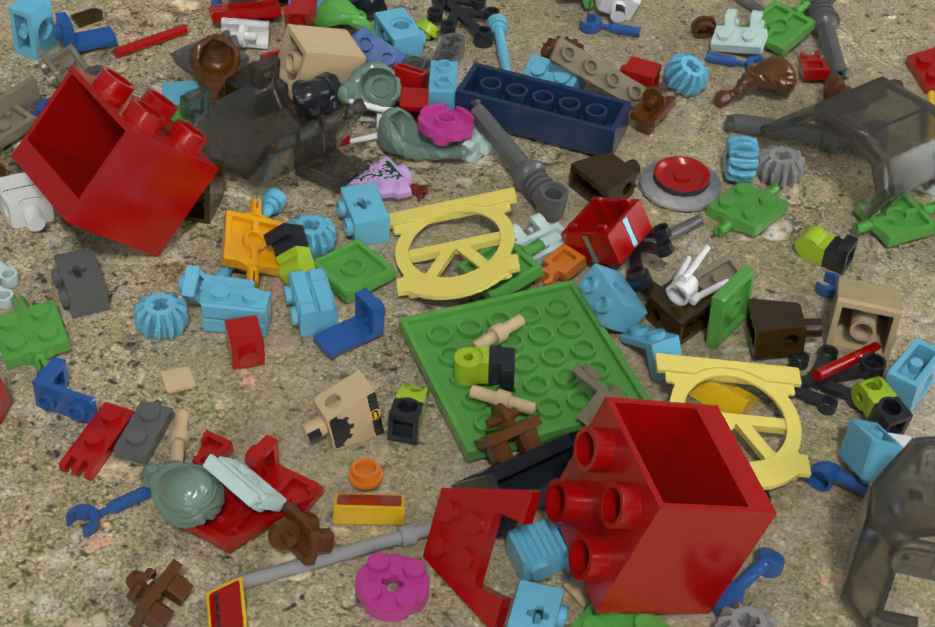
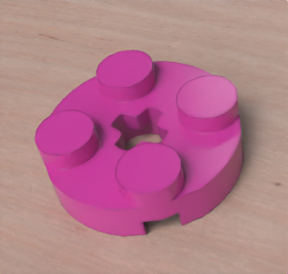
M437 103L427 105L420 110L417 130L423 135L432 138L435 145L447 146L450 142L472 138L474 116L467 109L456 106L455 110L446 109L447 104Z
M373 553L369 556L368 562L360 568L356 576L355 595L358 603L360 601L365 606V612L371 617L386 622L406 620L407 614L413 613L416 610L419 613L425 607L429 598L430 581L425 571L426 566L424 562L400 554ZM394 583L401 586L396 587L394 592L387 591V584Z

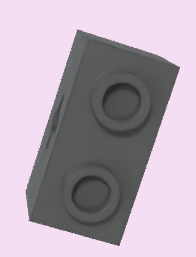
M91 247L54 255L56 268L51 269L53 284L55 288L61 287V289H58L61 305L63 308H69L72 319L110 310L107 285Z

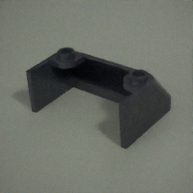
M580 429L544 441L538 447L518 453L503 463L485 468L450 486L451 488L539 490L542 493L537 507L538 510L545 506V494L549 483L553 479H560L574 454V441ZM502 514L496 539L506 536L507 531L515 529L517 521Z

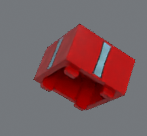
M593 197L562 231L561 236L567 246L586 257V263L622 265L653 228L640 199Z

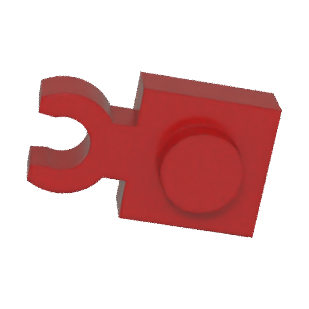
M805 51L800 52L799 70L803 80L811 82L826 80L831 71L826 58H820L819 51H814V55H808Z

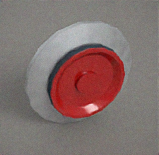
M673 156L648 164L641 172L639 185L643 194L653 203L669 210L689 212L703 210L720 197L722 183L717 174L700 161L690 157Z

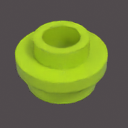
M422 17L420 22L416 21V25L419 26L420 30H423L426 39L429 40L431 36L435 39L438 37L437 32L439 28L424 17Z

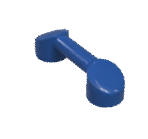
M821 461L815 463L810 468L811 476L806 479L814 489L826 492L836 482L873 500L870 504V512L876 519L889 523L894 521L899 514L900 504L898 498L889 488L882 487L880 489L864 484L859 478L842 471L841 467L834 462Z
M760 547L755 561L740 576L731 581L712 609L713 613L719 617L724 606L732 608L736 600L742 604L744 591L760 576L765 578L780 576L784 568L785 558L772 548Z

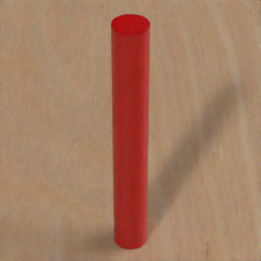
M183 24L113 49L114 55L118 59L188 34V28Z
M873 342L812 371V378L816 382L829 378L860 363L861 357L864 354L877 352L881 349V345L878 342Z

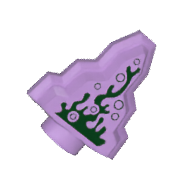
M384 157L372 164V167L364 171L362 176L356 177L346 185L353 186L375 182L382 201L391 199L402 201L412 196L410 188L412 178L408 167L405 164L396 165L388 157Z

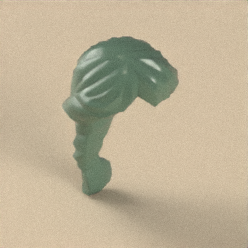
M381 61L365 62L359 68L354 69L348 79L341 83L337 99L343 104H348L350 99L382 107H393L401 95L402 86L400 78L395 76L394 70ZM365 109L366 111H372V112H374V113H381V112H377V111Z
M399 107L387 109L379 120L377 138L382 148L390 154L403 156L406 159H412L417 162L424 159H458L467 155L468 150L464 145L444 149L428 143L422 133L417 130V122L414 117Z
M171 461L161 468L157 464L150 463L144 465L140 480L143 482L144 487L151 490L154 505L159 510L162 518L177 528L187 529L202 526L207 520H214L215 516L221 512V508L225 503L224 487L203 465Z

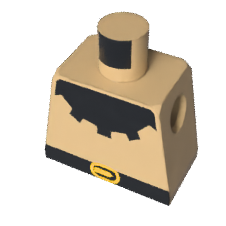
M361 370L354 372L317 395L313 400L317 417L301 424L302 432L309 443L325 436L333 449L337 450L384 433L375 390Z

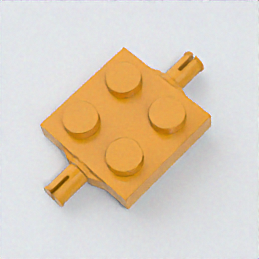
M257 198L250 200V212L239 213L226 210L223 219L221 265L246 271V279L253 280L255 288L259 286V273L280 277L279 263H277L273 247L266 245L263 234L286 223L262 215L263 202L258 199L256 204Z

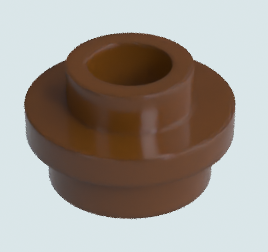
M699 16L692 21L691 31L697 38L707 39L714 34L716 21L711 16Z

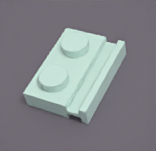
M210 454L203 464L205 469L256 511L263 512L266 509L280 512L283 504L287 501L286 498L241 460L223 456L217 458Z

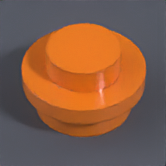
M368 457L359 458L350 467L348 480L357 489L371 490L381 484L383 471L376 460Z

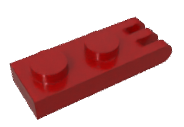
M278 0L217 4L209 7V13L214 22H221L222 17L238 19L260 18L261 21H272L275 17L282 16L281 5Z
M104 402L61 459L59 470L68 473L71 469V474L78 477L84 472V479L94 480L114 452V446L135 411Z

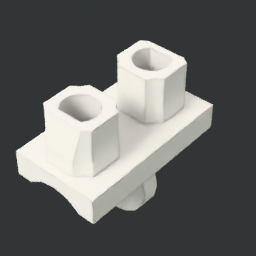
M221 18V33L228 29L231 36H237L240 47L268 49L269 21Z

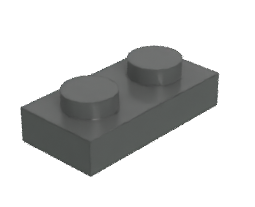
M141 401L114 446L115 458L148 465L174 418L173 408Z

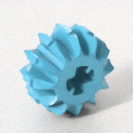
M678 52L665 65L663 79L669 82L668 87L675 89L676 94L680 92L685 98L689 95L695 97L708 84L710 79L708 74L710 71L704 67L705 62L699 61L697 56L693 57L689 52L685 54Z
M747 135L730 136L723 152L724 176L727 180L736 183L739 181L751 182L757 174V167L759 166L758 159L760 156L757 139Z
M309 212L306 216L297 214L296 219L289 220V224L303 225L313 259L333 251L335 241L337 240V231L332 224L331 218H323L322 213L315 216Z
M165 290L158 294L151 291L149 297H140L139 303L135 305L134 310L135 327L138 333L144 334L146 340L155 337L158 342L163 338H168L172 341L174 335H183L185 327H188L189 312L185 299L179 298L177 292L167 294Z

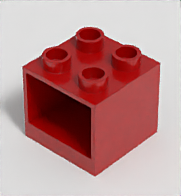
M72 65L11 157L67 223L158 257L219 170L202 151L208 142V138L196 127L178 118L174 122L172 117L178 108L159 92L147 88L142 97L139 98L132 94L135 86L121 74L108 67L103 66L96 77Z
M605 397L590 425L584 426L578 431L574 441V454L560 479H553L549 483L545 494L547 517L552 523L558 524L569 549L570 571L576 580L583 582L595 612L710 614L777 515L718 405Z

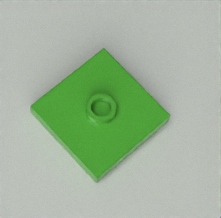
M356 239L313 260L315 269L323 268L325 270L331 290L345 303L355 299V292L364 288L372 291L396 279V270L360 239Z
M744 265L712 296L706 339L707 346L713 349L718 348L746 320L748 299H751L754 268Z

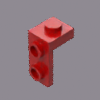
M291 0L290 5H285V29L287 24L314 26L317 0Z
M267 434L257 444L252 445L245 455L246 465L275 490L292 471L279 464L278 440ZM319 485L320 492L317 496L299 507L303 513H306L323 495V486Z

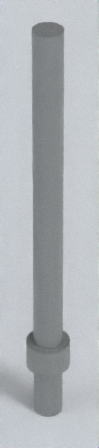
M432 521L415 526L412 523L398 526L397 531L333 548L330 554H317L314 565H304L299 559H294L231 577L230 581L243 577V588L247 589L397 545H401L402 548L417 544V540L428 537Z

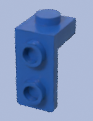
M67 13L55 14L56 25H53V32L56 41L60 42L63 49L72 43L78 53H82L83 51L96 48L103 49L117 44V38L110 26L74 33L73 24Z
M364 26L359 31H355L351 36L366 56L367 62L381 61L392 69L393 65L399 62L403 63L406 58L405 54Z
M367 288L355 292V316L314 334V343L329 358H333L383 335L385 315L383 302L375 297Z
M54 356L46 367L40 369L37 377L32 382L36 406L46 411H52L87 424L97 413L95 398L67 389L69 377L66 360Z

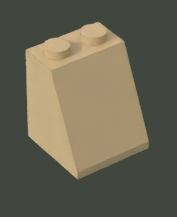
M287 24L274 73L288 83V95L293 100L292 84L294 81L310 80L319 74L330 72L337 75L340 83L348 79L354 69L359 68L366 62V56L346 29Z
M838 277L825 345H832L838 351L851 353L873 342H878L881 345V349L875 353L888 361L902 316L901 290Z

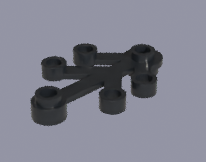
M431 0L434 7L428 8L427 20L433 23L441 21L440 32L443 35L455 33L456 24L460 20L473 33V45L475 47L486 49L493 46L494 33L489 26H480L473 18L487 21L491 15L500 14V10L497 7L490 6L485 8L486 0ZM459 5L472 7L473 9L460 7ZM449 10L448 18L442 20L443 11Z
M660 223L654 226L645 237L654 239L655 243L642 240L628 256L630 268L626 271V281L634 292L644 291L653 284V278L649 269L643 266L642 253L654 254L659 258H664L674 252L673 244L669 239L672 233L667 223ZM599 264V265H602V266L611 268V269L616 270V271H617V269L621 266V265Z
M823 345L819 349L818 359L810 374L800 376L801 387H794L795 395L788 397L789 399L797 397L816 404L817 410L823 415H833L837 410L838 399L831 394L845 398L850 408L859 410L852 400L851 388L837 382L861 377L865 380L876 376L882 377L887 362L884 357L877 353H866L861 357L859 365L851 366L829 378L816 382L812 378V371L836 360L839 353L836 347ZM805 351L801 354L790 355L787 367L799 368V371H803L808 367L810 356ZM816 387L831 394L822 395L808 388Z

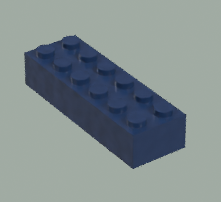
M474 62L455 91V107L460 106L470 112L474 107L470 100L480 99L481 104L487 108L506 132L595 156L606 152L615 154L628 128L630 101Z

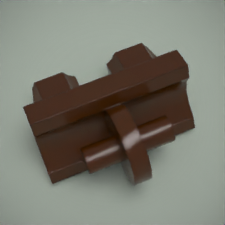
M657 86L648 87L643 93V99L630 112L629 119L636 121L635 130L645 135H651L655 126L666 118V114L675 105L676 97L666 96L664 90Z
M498 403L491 407L492 417L485 420L488 429L497 427L498 430L473 441L477 451L486 450L493 465L500 464L514 457L507 441L510 438L514 437L520 453L540 446L541 443L536 427L543 423L539 414L513 423V419L519 416L517 408L513 407L508 410L504 404Z
M284 503L282 510L284 511L285 518L273 523L268 532V540L277 550L290 549L304 565H314L317 554H330L332 552L334 533L329 528H319V518L314 513H303L294 503Z
M173 559L156 582L153 580L156 576V571L152 568H147L145 572L134 570L129 573L125 582L130 591L126 597L131 602H135L139 597L142 600L135 607V614L128 622V625L140 627L144 623L148 627H165L175 611L161 603L160 600L165 596L178 606H181L194 585L179 574L183 566L181 563Z

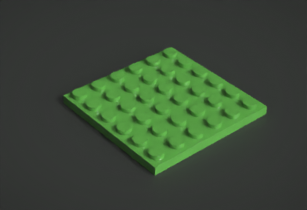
M574 279L399 318V329L467 462L488 457L485 449L477 451L473 441L498 429L497 427L488 429L485 424V420L492 417L491 407L493 404L469 398L472 386H462L454 380V354L458 349L470 347L469 344L486 334V330L498 322L504 323L517 314L523 316L525 325L509 334V338L504 342L489 347L515 348L513 396L537 403L535 415L539 414L543 423L536 427L540 443L586 426L576 417L597 390L571 370L577 363L582 367L585 363L591 365L602 375L599 380L609 388L614 384L626 393L628 398L650 400L607 330L601 325L578 289ZM476 385L494 391H498V389L501 388V385ZM519 412V416L513 419V423L533 416ZM514 437L507 440L511 451L519 449Z

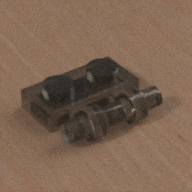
M319 146L317 153L311 151L295 165V175L340 193V187H345L356 177H359V173L363 174L364 171L370 168V164L362 162V159L355 155L347 156L342 154L340 149L335 147Z

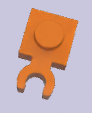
M563 243L543 260V275L534 280L533 284L536 285L540 281L545 280L543 286L556 284L558 279L564 282L570 280L587 265L586 257Z

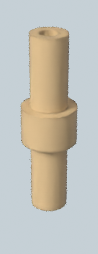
M517 314L504 323L498 322L486 330V334L472 341L469 346L489 347L491 345H499L509 338V334L524 326L525 319L522 315Z
M472 385L469 398L493 405L502 403L508 410L516 407L518 412L532 416L535 415L537 403L515 397L513 392L502 389L494 391Z
M177 410L175 413L174 427L170 430L168 446L171 448L169 462L178 461L183 463L184 452L189 446L190 432L187 430L189 413L186 410Z

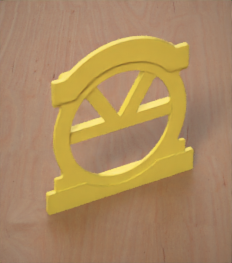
M515 187L388 213L390 229H393L395 236L400 235L395 249L396 263L403 274V277L396 279L398 296L408 295L411 299L420 297L430 300L458 299L486 290L501 280L511 278L512 273L520 272L518 254H511L515 243L514 228L510 219L505 215L506 212L511 211L510 204L517 203ZM477 214L493 221L500 230L499 232L409 250L418 232L432 223ZM499 245L496 253L490 260H487L476 251ZM455 254L461 255L477 268L474 271L459 276L440 277ZM436 258L426 273L419 271L412 264Z
M664 353L655 354L656 372L664 373L665 382L674 386L669 402L685 403L689 392L705 380L753 385L767 394L778 406L783 418L721 413L731 431L736 429L761 459L749 463L764 490L783 486L791 481H796L798 477L810 478L811 469L808 456L798 452L802 439L800 418L788 397L795 395L794 387H801L802 382L799 368ZM758 432L786 434L785 442L778 452H774Z

